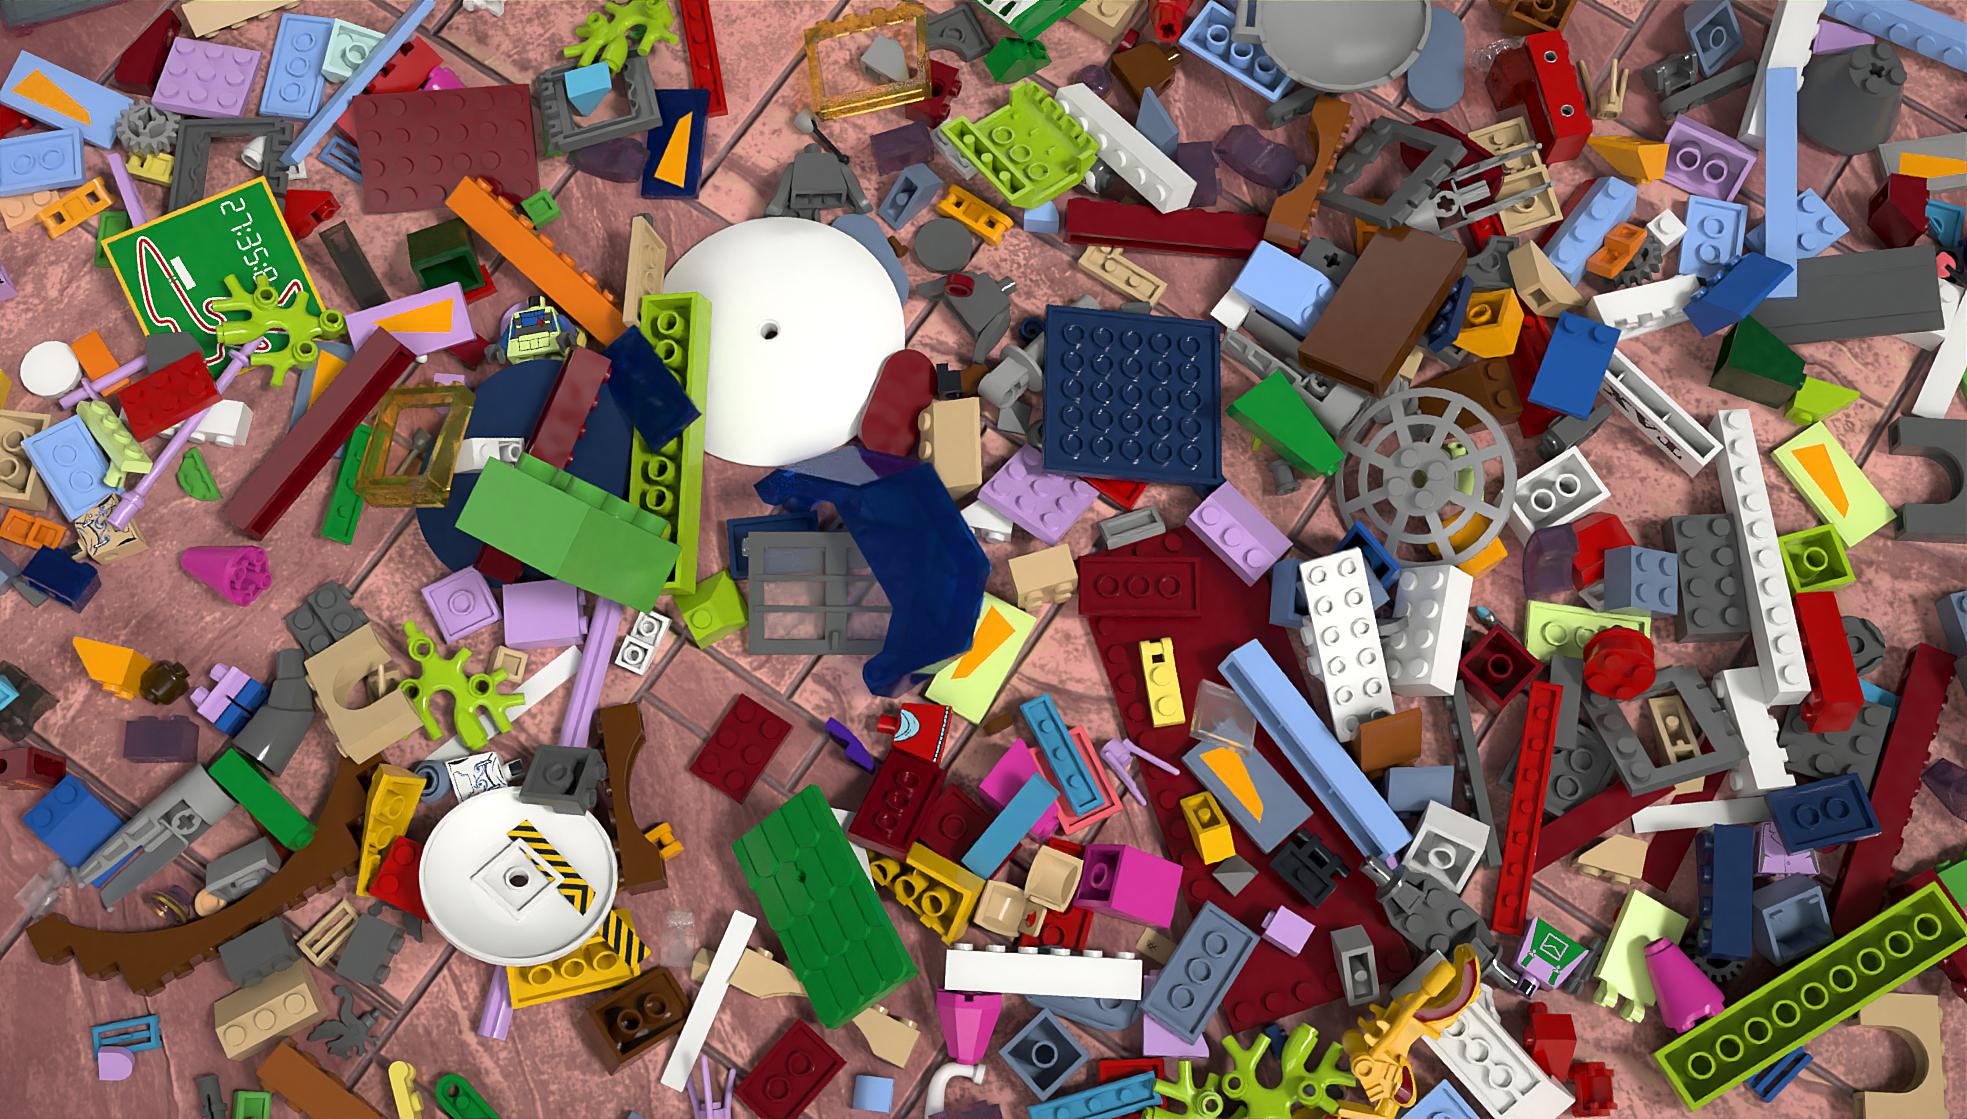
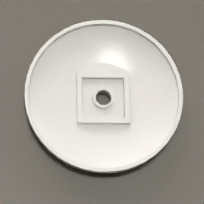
M522 786L486 791L469 798L452 809L442 818L429 836L422 853L419 870L421 899L431 922L440 934L457 949L478 960L491 964L516 967L538 965L556 960L587 942L598 931L609 914L615 898L618 881L617 859L611 840L598 820L589 811L586 812L585 816L558 814L554 812L552 806L523 804L519 798ZM527 819L596 892L591 906L583 916L556 888L565 878L520 837L513 842L507 836V833ZM521 849L550 873L555 880L551 883ZM521 875L527 879L528 883L523 887H515L509 880L513 876Z

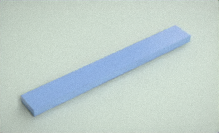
M416 0L279 158L284 165L291 166L301 163L353 102L352 96L361 93L436 4L434 0Z
M1797 67L1769 68L1765 72V256L1789 264L1794 269L1765 300L1797 299Z

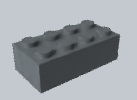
M1733 513L1671 516L1661 526L1664 551L1678 554L1677 615H1673L1677 644L1739 641L1750 632Z

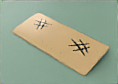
M1146 928L1136 945V949L1163 965L1167 963L1177 947V944L1150 928Z

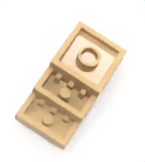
M1523 116L1470 132L1466 135L1495 156L1535 145L1534 140L1531 141ZM1537 150L1501 164L1504 172V183L1500 193L1491 203L1493 204L1551 181L1546 165H1542ZM1553 187L1496 213L1507 237L1563 220Z

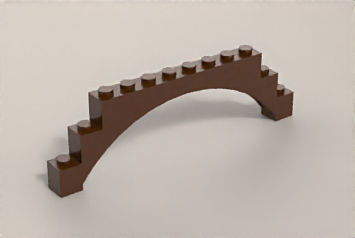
M384 750L359 765L350 756L345 758L341 754L337 776L331 793L315 824L319 829L314 833L313 840L303 849H298L279 871L241 901L210 917L184 926L140 933L104 932L88 929L70 923L65 915L53 912L25 929L41 962L60 966L71 961L76 955L87 978L98 981H107L116 977L120 973L119 969H121L133 994L152 997L165 990V984L175 978L180 980L195 971L194 967L204 961L206 963L219 958L221 955L218 947L276 916L280 918V915L289 910L296 911L304 907L309 902L308 899L317 893L324 894L336 887V882L345 876L352 877L359 873L362 843L354 829L364 828L367 794L369 791L364 781L372 780L379 763L392 765Z

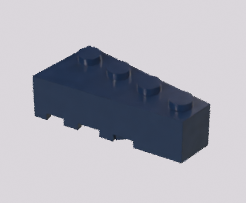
M1714 823L1695 835L1698 911L1700 916L1698 946L1701 948L1702 957L1738 962L1752 957L1754 828Z

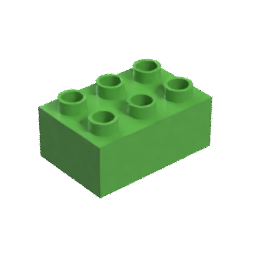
M523 451L514 467L489 456L455 525L456 528L558 580L649 615L682 550V547L661 537L668 521Z

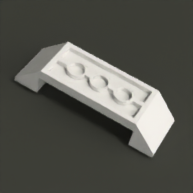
M1438 949L1390 991L1394 1000L1399 995L1404 996L1408 992H1417L1421 988V981L1440 960H1447ZM1478 1000L1469 1004L1459 1014L1458 1019L1451 1027L1444 1028L1438 1040L1433 1039L1427 1034L1421 1036L1495 1119H1555L1576 1101L1553 1074L1548 1077Z

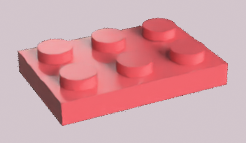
M1083 725L1077 726L1068 732L1104 798L1105 804L1079 818L1076 817L1040 746L1037 745L1028 749L1042 777L1061 793L1055 800V803L1059 808L1058 820L1066 837L1123 810V806Z

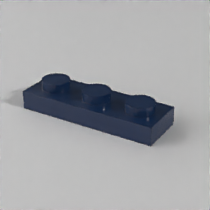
M1467 275L1456 282L1437 311V317L1430 329L1431 335L1427 345L1434 353L1439 352L1458 338L1475 284Z

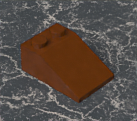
M1505 356L1472 364L1414 387L1446 389L1465 395L1483 406L1494 416L1500 426L1516 423L1524 411ZM1418 397V407L1421 409L1422 415H1432L1441 418L1451 402L1443 398ZM1462 407L1454 421V424L1458 425L1467 434L1488 430L1486 425L1465 407ZM1448 432L1445 440L1456 437L1452 433Z
M665 964L587 1008L577 1021V1024L609 1075L613 1076L681 1032L693 1005Z

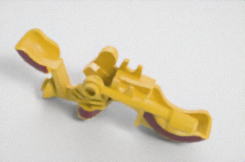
M1470 943L1456 946L1453 965L1447 960H1440L1421 981V988L1417 992H1408L1404 996L1399 995L1396 1000L1391 1002L1387 1010L1376 1004H1370L1369 1009L1375 1013L1374 1020L1365 1021L1361 1016L1357 1019L1359 1026L1365 1031L1364 1035L1356 1029H1350L1343 1034L1341 1045L1344 1047L1345 1053L1350 1055L1351 1071L1355 1077L1359 1078L1370 1101L1373 1102L1378 1099L1375 1106L1336 1099L1335 1101L1340 1104L1334 1115L1317 1106L1314 1108L1304 1107L1292 1112V1118L1342 1119V1117L1350 1119H1394L1400 1106L1408 1108L1414 1105L1417 1091L1412 1067L1407 1058L1411 1044L1425 1034L1438 1040L1444 1028L1451 1027L1458 1019L1459 1014L1480 996L1481 988L1479 983L1481 972L1474 947Z

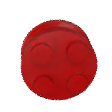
M1614 625L1611 628L1594 634L1588 639L1583 649L1586 684L1591 690L1601 696L1623 701L1631 700L1635 696L1644 693L1652 686L1656 678L1655 652L1651 640L1643 633L1631 628L1622 627L1621 625Z

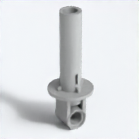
M1083 294L1070 306L1101 310L1098 302L1088 294ZM1044 331L1023 350L1010 344L1004 346L1000 352L1002 363L982 379L978 387V394L999 409L1006 410L1027 389L1034 392L1042 390L1043 373L1041 369L1044 363Z

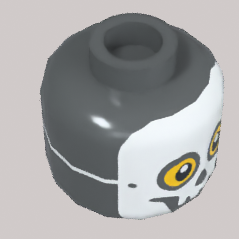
M1095 153L1098 159L1079 184L1092 193H1100L1113 186L1116 180V171Z

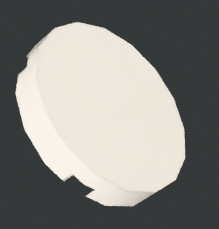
M49 341L33 347L25 355L21 364L20 376L24 386L36 396L44 399H57L65 396L64 393L70 389L73 390L79 384L83 375V366L70 346L58 341Z

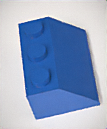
M1753 251L1742 257L1736 254L1723 264L1725 267L1723 271H1717L1706 280L1708 283L1706 287H1700L1689 296L1691 301L1682 310L1701 335L1706 337L1744 319L1794 271L1792 266Z

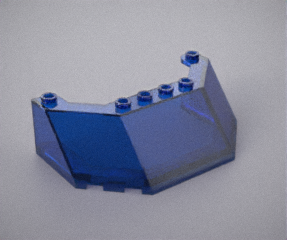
M849 446L780 467L753 485L764 503L772 506L782 504L783 508L789 513L810 511L823 501L833 503L893 606L883 651L868 660L862 671L864 682L872 695L897 699L972 650L975 640L973 636L977 619H980L985 598L983 594L987 578L990 577L992 563L931 462Z

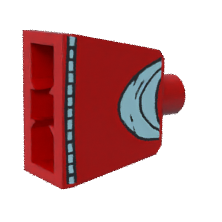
M902 703L898 717L886 714L880 715L877 732L893 735V751L940 768L953 708L948 705Z

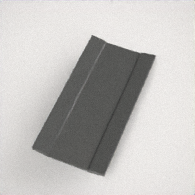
M1935 244L1797 259V299H1763L1749 315L1786 346L1944 330L1945 325L1936 266Z

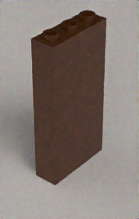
M1403 223L1401 227L1392 226L1390 229L1380 226L1298 348L1300 367L1381 400L1467 267V247L1457 241H1449L1435 236L1429 231H1421L1410 227L1406 223Z

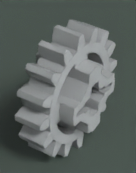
M143 99L139 100L140 105L138 106L129 103V111H120L121 118L116 119V132L118 138L121 139L123 147L130 146L133 154L142 150L144 157H147L149 151H153L156 156H159L160 149L169 152L171 151L170 143L177 145L179 122L181 120L177 112L156 109L151 101L145 104Z

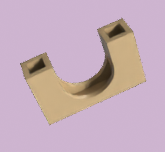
M369 623L304 662L309 673L306 675V680L310 687L318 693L315 700L320 709L328 715L325 722L330 731L338 736L339 740L335 742L338 750L345 758L350 756L358 765L424 725L414 702L400 687L370 706L357 710L347 709V700L355 684L364 676L376 670L379 663L384 665L392 660L382 637Z
M1886 993L1848 1017L1849 1027L1886 1029L1897 1033L1911 1047L1916 1062L1913 1080L1908 1087L1899 1093L1866 1091L1852 1093L1854 1119H1949V1109L1944 1099L1947 1076L1942 1069L1945 1043L1943 1038L1940 1037V1023L1942 1022L1943 1011L1941 1005L1938 1004V996Z

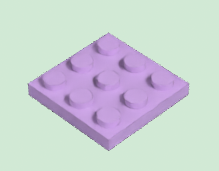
M176 37L152 97V105L160 110L213 119L242 118L263 61L262 52Z
M1025 443L981 488L977 498L1050 547H1054L1096 501L1100 491L1077 476L1042 473V453Z

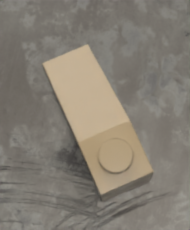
M1680 696L1648 699V708L1661 766L1664 767L1702 756ZM1705 776L1674 785L1676 790L1670 794L1676 795L1703 791Z

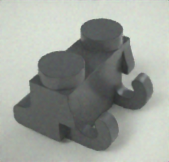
M1694 51L1686 54L1674 53L1662 63L1655 66L1647 65L1641 73L1645 86L1652 93L1661 90L1662 93L1657 94V98L1660 102H1663L1671 96L1672 90L1680 86L1685 90L1696 85L1695 74L1698 73L1697 53Z

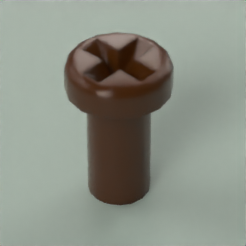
M892 235L887 239L896 251L895 255L898 258H902L908 253V247L902 245L895 236Z

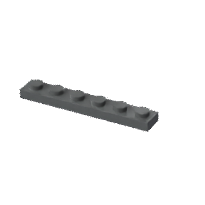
M1456 680L1454 694L1452 696H1442L1445 710H1450L1452 721L1449 722V733L1451 739L1457 742L1458 752L1455 753L1456 765L1459 771L1463 770L1465 782L1462 783V793L1464 800L1469 801L1472 812L1468 814V817L1490 826L1485 850L1478 863H1483L1484 871L1494 870L1503 865L1463 680Z

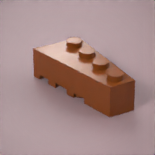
M291 1036L281 1041L255 1073L261 1077L258 1082L271 1093H274L276 1090L286 1097L284 1103L289 1108L299 1114L303 1110L313 1119H389L354 1090L351 1093L346 1090L348 1085L338 1075L329 1070L325 1073L321 1071L322 1065L319 1063L320 1060L313 1054L303 1050L298 1052L295 1049L298 1042Z

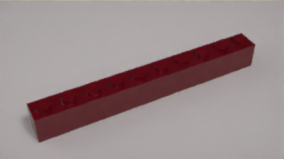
M1922 642L1908 650L1894 694L1898 696L1894 707L1898 708L1894 722L1887 726L1867 795L1883 832L1878 836L1847 843L1826 907L1835 941L1875 917L1882 911L1885 905L1886 898L1883 896L1885 886L1891 882L1894 876L1895 868L1892 867L1894 857L1900 853L1904 844V838L1901 837L1903 828L1909 824L1912 818L1913 809L1910 806L1913 798L1918 795L1922 786V781L1919 780L1922 769L1927 766L1931 757V752L1928 751L1930 742L1937 736L1940 724L1937 723L1939 713L1945 709L1949 697L1945 695L1948 685L1953 682L1957 674L1952 664L1957 659L1956 655Z

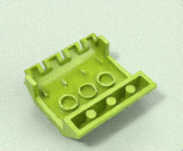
M1021 81L1009 88L1008 105L975 124H972L964 115H961L940 127V132L1011 205L1035 210L1079 184L1098 159L1095 153L1100 148V145L1087 132L1082 133L1084 129L1069 114L1064 115L1066 111L1053 98L1047 97L1048 94L1035 81H1031L1028 85Z

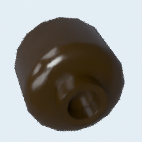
M162 660L142 676L143 685L141 690L155 705L160 703L171 705L189 690L190 685L186 678L190 676V673L179 661L173 664L168 660Z

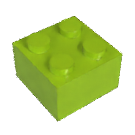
M1834 523L1777 537L1791 601L1795 593L1836 592L1843 590L1856 580Z

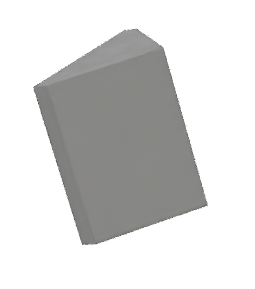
M265 836L208 863L206 870L207 892L232 904L262 886L284 866V863Z

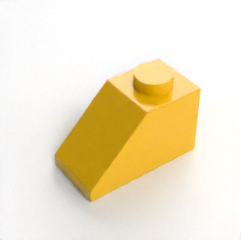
M1205 791L1181 799L1180 804L1193 841L1205 865L1236 855L1230 826L1211 792Z

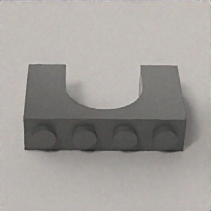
M1898 417L1888 426L1889 455L1920 456L1936 461L1948 473L1952 492L1949 501L1944 504L1904 503L1894 511L1897 517L1893 519L1895 541L1967 544V420Z

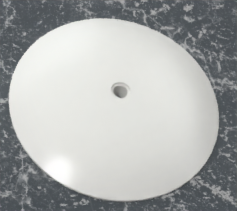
M768 217L735 224L718 231L694 246L679 259L664 278L662 294L698 291L712 302L704 451L726 461L757 467L786 466L815 459L844 445L858 434L859 419L883 362L892 354L905 349L904 315L900 299L886 270L855 239L836 228L819 222L792 217ZM769 332H778L773 339H765Z

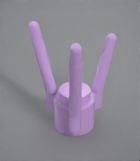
M1113 738L1103 747L1100 756L1115 770L1142 806H1145L1147 802L1136 788V783L1125 770L1133 759L1130 752L1141 756L1174 775L1180 773L1178 769L1135 746L1128 738L1123 742L1118 738Z
M702 1055L701 1064L705 1104H701V1107L691 1073L686 1082L695 1119H731V1102L736 1070L731 1068L729 1071L724 1105L721 1109V1102H712L708 1058L706 1055Z

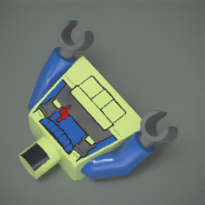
M531 296L527 299L528 310L515 312L512 315L511 324L507 326L498 343L488 345L484 349L487 362L491 364L493 360L498 359L500 364H504L506 356L513 365L535 359L564 361L571 344H577V329L565 315L558 314L554 307H546L544 297Z

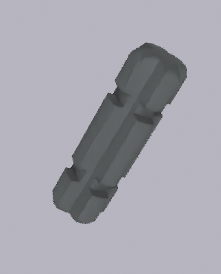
M1597 937L1589 941L1586 946L1589 952L1572 970V977H1568L1563 985V989L1567 993L1575 997L1581 994L1585 987L1584 982L1589 981L1600 961L1599 957L1603 954L1606 942Z

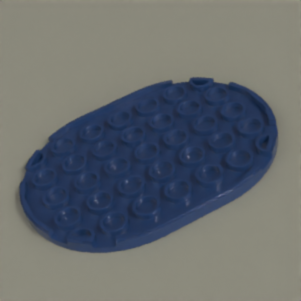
M535 359L520 362L498 371L476 389L427 452L416 483L415 506L421 532L433 553L454 573L474 564L484 541L455 527L481 473H454L451 443L470 438H524L526 447L564 361ZM601 383L597 395H599L598 404L593 412L589 411L585 419V423H587L586 431L580 440H576L572 449L575 452L574 458L568 468L564 467L563 471L623 499L631 480L634 427L621 398L607 383ZM525 563L521 577L518 580L515 579L513 584L545 581L552 578V576ZM484 574L492 588H503L502 585L508 584Z

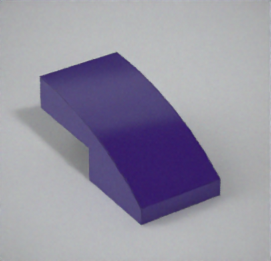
M830 717L824 726L825 731L828 735L848 746L844 752L846 760L873 775L875 766L865 747L849 729Z

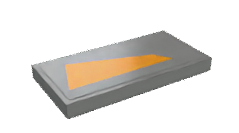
M1967 132L1879 144L1875 149L1883 181L1891 173L1927 178V190L1930 191V195L1967 190Z

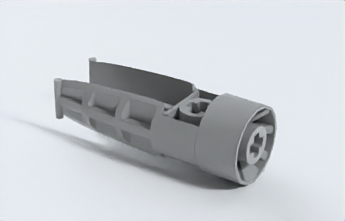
M1537 143L1507 152L1449 173L1443 181L1451 178L1449 183L1452 191H1441L1431 200L1427 197L1417 209L1413 208L1414 212L1404 223L1410 227L1421 231H1429L1435 236H1439L1489 217L1556 186L1555 181H1550L1467 214L1463 206L1491 196L1488 185L1484 179L1458 190L1454 182L1541 149L1542 144ZM1441 196L1453 200V205L1449 206L1451 210L1447 213L1444 209H1438L1437 203L1441 202L1439 199ZM1459 208L1462 218H1466V220L1440 229L1436 217H1450Z
M1251 306L1243 327L1284 361V363L1245 336L1232 330V328H1227L1220 349L1225 350L1227 348L1262 381L1277 370H1280L1323 428L1337 440L1343 437L1363 414L1372 396L1301 368L1298 348L1302 342L1263 316L1255 313L1256 307Z
M200 761L122 826L79 869L72 867L73 877L78 887L84 888V886L109 870L139 845H142L145 851L123 869L99 893L107 911L112 912L114 910L112 904L133 891L180 855L240 804L239 801L208 772L210 767Z

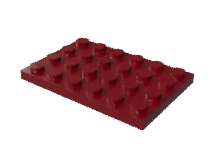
M529 84L352 96L366 213L450 208L445 202L465 176L474 179L478 177L483 178L493 187L491 192L497 197L501 195L511 203H521L541 191Z

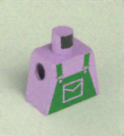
M1534 916L1527 921L1523 936L1519 940L1510 963V967L1522 975L1514 990L1531 1000L1538 987L1547 992L1555 990L1589 951L1539 917Z

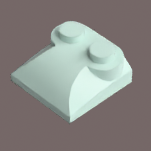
M336 18L321 73L335 83L347 81L385 37V34Z

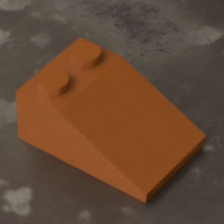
M1420 707L1360 724L1350 736V740L1344 744L1349 757L1366 776L1368 781L1381 778L1384 771H1387L1389 768L1415 767L1414 762L1421 757L1422 711Z

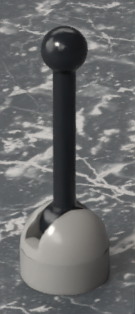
M810 108L801 111L793 124L803 133L809 134L814 132L839 158V162L848 165L850 162L849 156L842 154L818 129L819 119Z

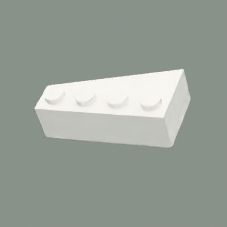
M1679 274L1668 280L1593 296L1588 305L1584 307L1581 317L1622 330L1618 342L1690 320L1682 309L1691 301L1689 296L1701 286L1695 274L1686 276Z
M1759 666L1722 670L1714 675L1711 683L1712 694L1717 698L1721 706L1720 711L1726 714L1736 730L1735 734L1739 735L1749 751V756L1741 760L1740 766L1731 768L1732 772L1730 773L1729 780L1731 788L1736 791L1737 798L1763 796L1770 792L1795 786L1793 774L1786 775L1784 762L1788 761L1785 748H1779L1776 742L1779 727L1776 719L1772 715H1768L1767 712L1770 706L1767 705Z

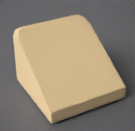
M504 646L494 647L486 675H490L504 667L509 675V678L504 681L521 684L529 654Z
M401 664L384 668L386 695L396 690L399 684L404 681ZM378 670L370 673L368 680L374 698L378 701L380 700Z

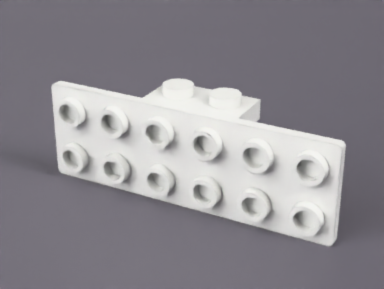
M1357 547L1299 564L1309 615L1302 617L1304 627L1300 629L1302 640L1305 646H1308L1310 657H1307V665L1311 675H1314L1325 684L1336 739L1340 743L1349 741L1350 736L1358 725L1395 714L1361 549Z

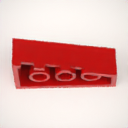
M418 35L404 41L359 95L413 92L421 84L428 81V76L433 68L437 65L439 66L444 60ZM352 102L332 126L352 145L358 147Z

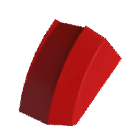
M1597 512L1551 534L1546 541L1551 551H1554L1573 580L1572 583L1578 592L1604 578L1605 550L1629 545L1636 546L1618 516L1605 512Z

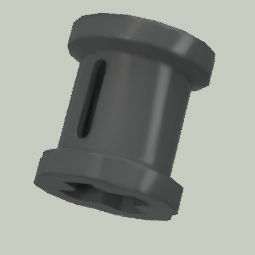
M1285 458L1274 461L1267 466L1268 471L1273 473L1277 487L1275 489L1277 496L1292 494L1302 487L1301 483L1296 480L1292 467L1293 464Z

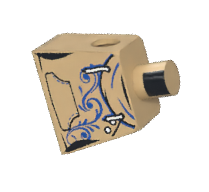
M115 492L108 495L75 521V527L81 538L66 546L75 561L90 554L97 562L106 565L150 548L134 516L123 531L114 528L105 521L122 500Z

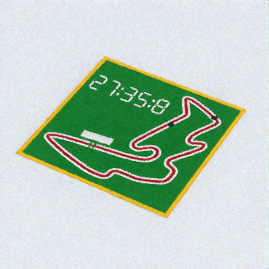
M264 175L100 241L146 338L147 335L190 331L205 351V359L215 382L233 360L228 352L231 349L239 352L244 345L224 346V343H218L216 325H221V322L249 320L252 317L251 312L248 310L213 312L212 300L232 298V293L224 282L227 276L234 274L242 288L247 293L254 294L257 289L256 277L266 275L269 279V286L274 288L279 295L278 307L282 309L290 308L295 302L297 292L304 291L309 294L306 305V312L309 315L320 317L326 311ZM267 297L262 298L263 300H270V298ZM275 327L269 329L263 335L264 340L253 354L282 351L289 344V334L282 328ZM317 335L312 340L322 341L326 338ZM262 365L253 366L251 369L242 367V369L239 371L237 375H240Z

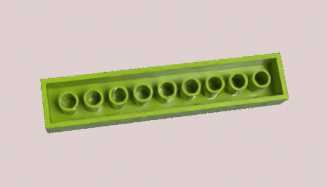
M698 291L642 295L637 376L682 407L665 436L662 437L636 401L629 503L668 521L661 537L682 547L659 596L695 595L712 315V302Z
M1933 881L1649 1056L1688 1113L1694 1112L1966 945L1967 924L1938 884Z

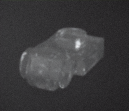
M1509 36L1487 45V48L1475 49L1470 56L1472 68L1485 72L1493 68L1498 57L1502 61L1517 57L1525 37Z
M63 858L55 859L47 867L46 871L49 873L47 878L36 874L13 898L33 918L41 920L63 897L56 888L63 887L66 889L76 883L71 872L72 866Z
M675 906L674 909H668L667 929H673L674 934L662 933L661 967H693L696 936L695 934H685L688 929L694 928V910H689L688 907Z

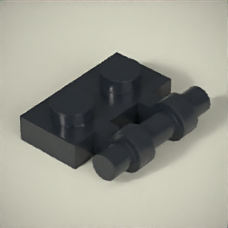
M1303 827L1296 837L1305 845L1298 849L1290 841L1269 863L1268 867L1316 910L1338 886L1329 877L1333 871L1344 880L1351 870L1343 863L1344 859L1338 853L1334 855L1321 843L1322 839L1316 833L1312 835ZM1311 852L1315 853L1326 864L1322 870L1307 857Z

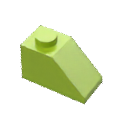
M1807 376L1801 391L1796 390L1791 401H1787L1783 417L1791 419L1798 425L1813 426L1817 422L1849 408L1859 398L1860 392Z

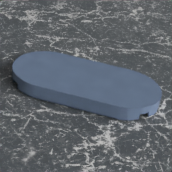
M1431 7L1432 21L1428 40L1417 60L1406 70V90L1411 101L1413 102L1414 100L1423 111L1443 113L1459 102L1465 89L1464 28L1460 19L1453 12L1440 7Z
M850 213L837 218L830 227L836 228L855 239L879 261L893 282L903 309L910 293L909 280L879 224L865 214Z
M1054 945L1042 946L1038 948L1037 954L1050 955L1051 948H1066ZM1070 950V956H1083V954ZM1141 989V1000L1023 994V996L1029 1003L1039 1009L1044 1010L1047 1007L1056 1015L1103 1031L1116 1032L1132 1025L1141 1015L1142 1011L1138 1007L1143 999V991Z

